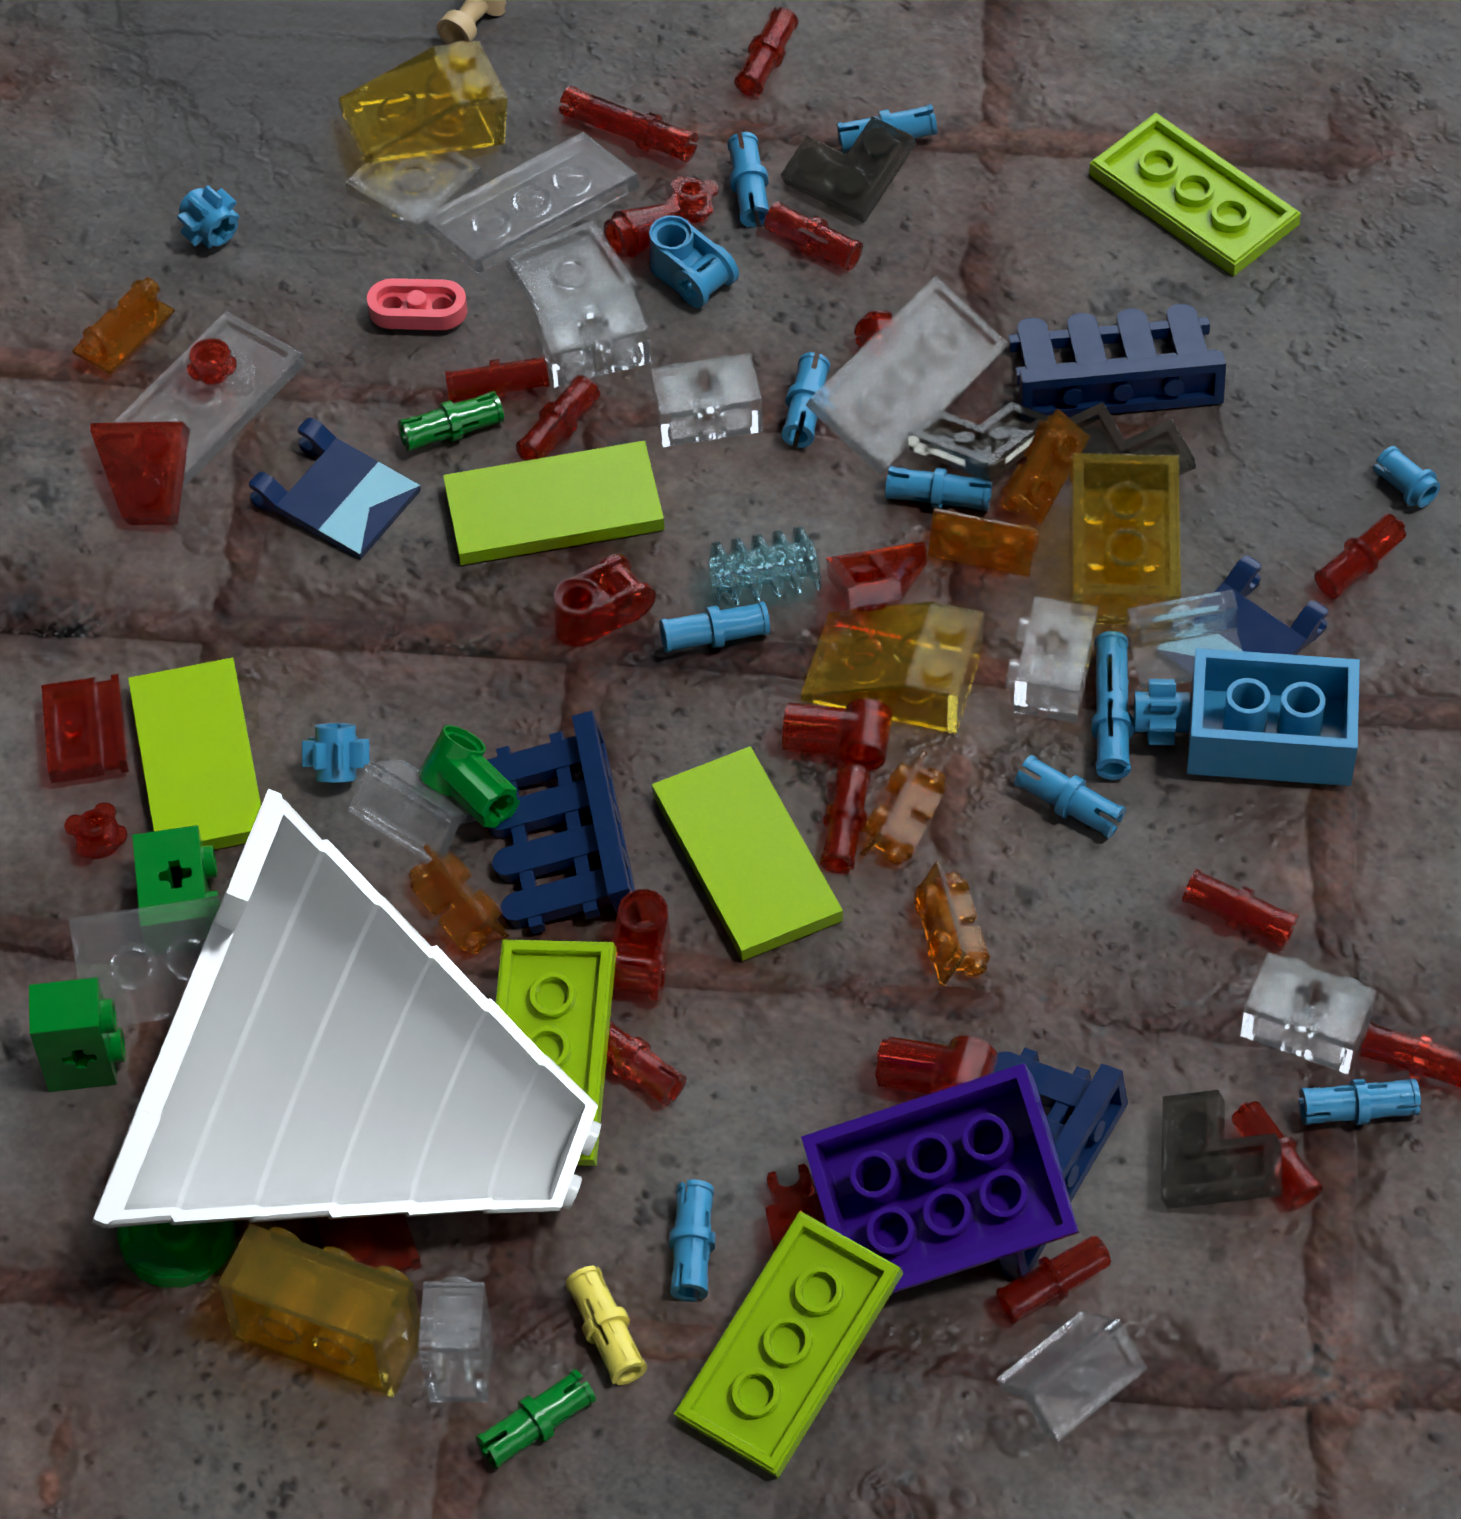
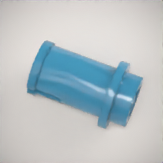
M1396 446L1386 448L1376 459V462L1379 464L1373 466V471L1404 494L1403 500L1408 505H1417L1423 508L1429 505L1438 495L1441 485L1437 481L1436 473L1431 469L1422 470L1402 454L1401 450Z

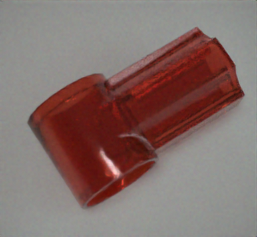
M857 699L851 701L846 708L788 702L783 719L782 750L839 756V759L845 765L853 769L862 771L878 769L885 764L893 720L892 710L886 704L873 699Z
M973 1036L954 1037L949 1042V1045L889 1037L882 1040L877 1052L875 1077L879 1087L932 1094L994 1073L998 1062V1054L989 1043Z

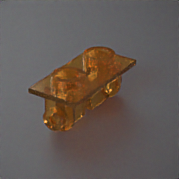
M146 277L143 281L137 279L132 283L131 289L118 301V306L115 309H109L92 327L88 326L83 330V338L72 350V353L111 375L175 313V310L158 300L157 294L160 292V287L153 279Z
M1056 409L1053 415H1049L1046 421H1039L1037 425L1038 430L1024 454L1028 458L1026 464H1018L1007 486H1004L1000 491L1003 496L1000 502L1002 507L1013 513H1018L1021 509L1040 525H1042L1090 438L1089 435L1059 409Z
M934 508L928 556L1029 577L1033 552L1037 551L1040 532L1035 528H1031L1030 524L1021 526L957 513L955 509L951 508L948 511Z
M923 750L909 765L900 762L889 777L884 787V790L891 793L885 806L879 803L874 808L862 829L863 832L869 835L860 852V855L863 857L876 846L884 851L882 854L883 858L893 865H901L904 860L912 858L914 850L927 826L911 817L910 814L913 813L928 822L947 790L944 783L946 777L941 771L934 768L926 770L921 767L927 755L926 751Z
M428 844L422 847L432 860L428 864L420 863L409 872L410 888L435 916L449 904L453 906L438 922L454 940L457 947L463 951L468 950L470 954H476L485 948L488 942L486 936L493 930L505 939L510 936L509 933L497 920L503 911L483 889L480 888L476 893L466 882L472 876V873L464 863L451 851L443 857Z
M936 861L922 883L916 888L914 907L916 913L921 916L927 937L928 957L935 965L940 985H946L956 970L965 971L969 977L984 974L987 971L986 964L990 960V955L980 926L961 925V923L973 924L977 919L968 882L962 879L959 873L951 872L945 874L942 863Z

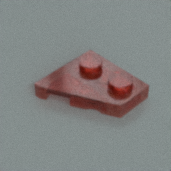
M183 421L91 423L90 432L122 518L129 525H178L190 435L189 427Z
M922 541L826 557L828 578L850 609L856 608V610L862 612L884 609L887 606V602L898 601L904 598L927 565L926 544Z

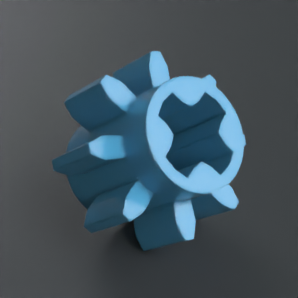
M207 185L204 189L197 188L192 190L183 198L179 206L177 219L184 224L180 233L194 246L202 242L210 249L212 246L225 244L233 237L238 227L240 216L233 210L237 202L222 188L215 192Z
M1149 679L1148 692H1134V732H1147L1148 745L1174 746L1175 733H1189L1190 693L1176 692L1175 679Z
M327 723L315 725V737H309L308 740L302 741V767H313L316 772V781L332 783L356 780V768H364V765H370L369 739H358V736H356V725Z

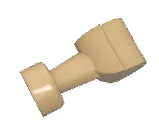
M465 0L460 10L448 11L438 22L437 31L439 36L453 48H467L477 34L475 23L485 13L492 16L503 15L505 13L506 0Z

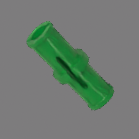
M491 391L455 404L452 401L440 403L438 409L428 413L398 420V432L403 446L409 452L437 441L449 439L451 442L458 441L463 438L465 433L485 426L488 427L504 422V412L498 395L496 396L495 391Z
M573 1369L569 1372V1375L535 1398L527 1395L518 1401V1409L485 1432H480L476 1435V1442L485 1457L489 1454L491 1455L488 1462L495 1469H498L505 1461L539 1439L541 1442H546L554 1436L555 1427L586 1406L595 1403L596 1396L587 1380L582 1384L580 1383L583 1375L578 1370Z

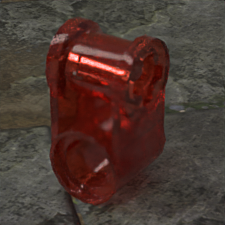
M614 554L608 556L597 565L574 577L565 579L557 585L554 591L555 632L561 641L571 646L592 644L595 640L609 632L643 617L655 603V590L651 585L641 583L631 571L630 561L624 555Z
M637 889L628 893L621 900L618 907L612 942H614L617 949L613 995L617 990L649 994L651 1001H661L666 979L667 956L671 942L668 905L664 897L658 892L649 889ZM644 921H650L655 923L654 925L647 928H639L635 926L636 924Z

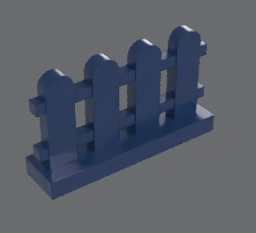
M1175 304L1168 308L1165 321L1148 322L1147 315L1135 308L1124 309L1117 315V325L1099 327L1097 319L1088 313H1077L1070 316L1067 320V330L1049 331L1046 322L1039 318L1031 317L1021 320L1017 326V334L1009 335L1008 345L1010 353L1020 352L1023 367H1016L1017 385H1020L1019 410L1022 422L1224 403L1226 362L1223 351H1217V349L1207 350L1203 335L1210 334L1208 317H1198L1197 311L1190 305ZM1170 338L1173 353L1157 354L1153 339ZM1120 343L1123 358L1106 359L1103 344ZM1070 347L1073 362L1056 364L1053 349Z
M593 710L572 716L576 736L565 738L562 731L549 734L550 743L513 753L509 746L496 749L497 757L487 760L517 789L516 796L520 801L512 817L505 819L496 828L487 827L490 834L496 838L502 839L511 836L513 838L514 845L500 849L492 860L493 868L501 881L505 883L521 881L522 890L506 896L500 908L506 923L512 928L521 929L529 927L532 934L546 931L544 922L581 912L585 913L588 920L601 916L599 907L610 904L613 905L620 922L641 917L605 739ZM583 771L584 779L574 782L572 774ZM558 778L559 786L520 796L519 788ZM592 815L593 824L583 826L581 817ZM563 822L567 823V831L530 841L528 839L527 832ZM601 859L602 869L592 871L590 862ZM575 866L576 876L537 886V876Z
M1024 1048L1021 1055L1008 1051L996 1053L988 1061V1074L1025 1063L1034 1077L1042 1104L1052 1108L1047 1116V1121L1069 1198L1072 1201L1128 1105L1123 1071L1102 1063L1092 1081H1090V1070L1079 1066L1076 1067L1073 1074L1040 1063L1038 1052L1028 1048ZM1046 1244L999 1259L1002 1275L1024 1284Z

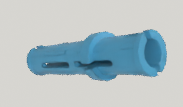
M1107 631L1097 635L1094 639L1096 650V714L1091 719V733L1097 739V774L1105 779L1117 780L1126 777L1131 772L1129 738L1134 734V719L1128 711V638L1123 633Z

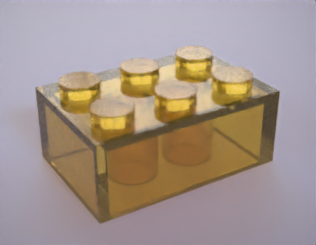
M1073 453L1069 480V623L1176 625L1181 599L1179 456Z
M249 1224L218 1282L234 1339L391 1397H395L424 1339L414 1283L403 1273L387 1266H380L378 1269L361 1264L356 1262L345 1251L335 1247H325L322 1250L301 1242L293 1233L282 1228L272 1227L270 1230Z

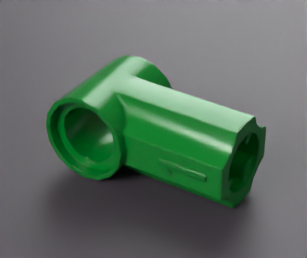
M445 725L418 772L419 777L433 790L443 795L454 797L483 827L496 828L505 819L512 817L518 808L520 801L516 796L517 789L483 757L486 746L478 737L458 726Z

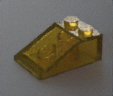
M458 41L449 45L433 46L339 97L340 110L365 164L504 145L508 97L480 41Z
M933 601L829 612L801 692V701L957 734L982 654L984 612Z

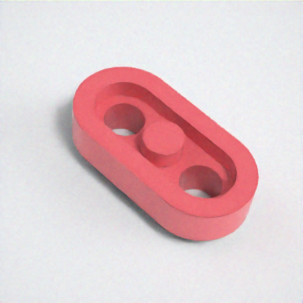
M390 278L377 282L367 293L370 319L377 326L386 329L448 330L461 324L467 316L468 309L465 291L458 283L450 280Z

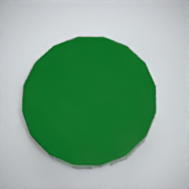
M234 1221L171 1225L169 1222L118 1227L117 1239L127 1267L142 1281L161 1288H185L206 1280L224 1265L234 1247L236 1226Z

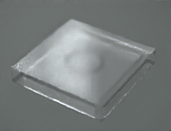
M407 125L345 181L347 194L421 236L483 179L482 167Z
M594 220L505 255L507 268L549 332L638 296L636 282Z

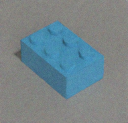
M1196 648L1191 684L1187 774L1351 786L1358 749L1360 659Z

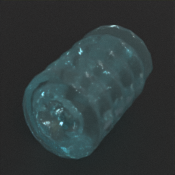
M801 526L793 528L790 543L781 530H775L771 536L770 547H768L761 534H753L749 551L741 538L738 537L732 538L729 554L726 553L718 541H714L710 545L708 573L713 599L718 608L720 607L721 595L724 592L728 593L733 604L736 606L740 605L742 589L748 588L755 602L761 601L763 585H769L775 598L781 597L784 581L790 582L796 594H802L803 581L806 577L811 579L817 591L822 588L820 567L813 540L808 537Z

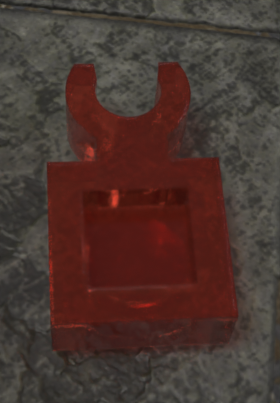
M805 1164L798 1165L800 1177L791 1186L780 1185L775 1171L769 1172L767 1175V1185L772 1200L775 1203L765 1207L774 1252L799 1211L827 1226L818 1193L814 1194V1183L810 1171Z

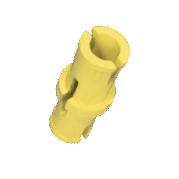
M591 1265L578 1269L567 1278L565 1284L584 1320L582 1326L584 1336L589 1343L596 1345L610 1374L611 1382L617 1385L631 1383L646 1372L647 1364L642 1359L628 1330L630 1319L624 1308L616 1306L599 1267L596 1268Z

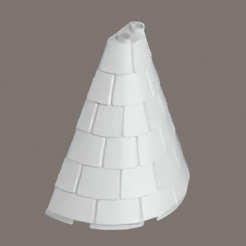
M268 789L201 949L196 966L178 1005L91 1223L103 1228H115L169 1222L171 1225L249 1220L252 1223L328 1217L330 1220L404 1213L406 1217L471 1211H482L484 1214L560 1211L561 1207L570 1210L582 1181V1177L574 1174L581 1154L590 1155L601 1129V1123L593 1121L598 1104L547 1055H544L492 999L488 1000L437 945L431 947L328 839L322 840L289 803L282 799L281 793Z

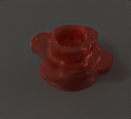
M679 176L672 180L671 188L673 194L671 198L666 200V209L669 213L688 220L689 223L704 221L713 213L712 199L719 193V186L715 181L710 179L702 181L686 176Z
M102 802L97 804L94 809L88 810L82 815L73 814L66 819L64 823L65 831L67 834L74 836L77 843L76 852L80 857L91 859L106 858L112 855L127 840V829L124 826L118 825L115 819L116 809L112 804ZM94 828H100L98 831L91 832Z

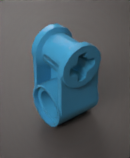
M670 215L657 219L651 225L649 231L651 271L656 277L678 292L691 306L701 308L708 303L711 293L723 284L731 285L738 280L739 270L732 256L723 247L713 243L694 228L688 220Z

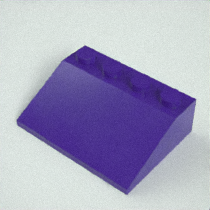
M1025 1063L801 1136L827 1226L902 1269L903 1275L891 1294L1079 1233L1051 1130L1034 1077Z

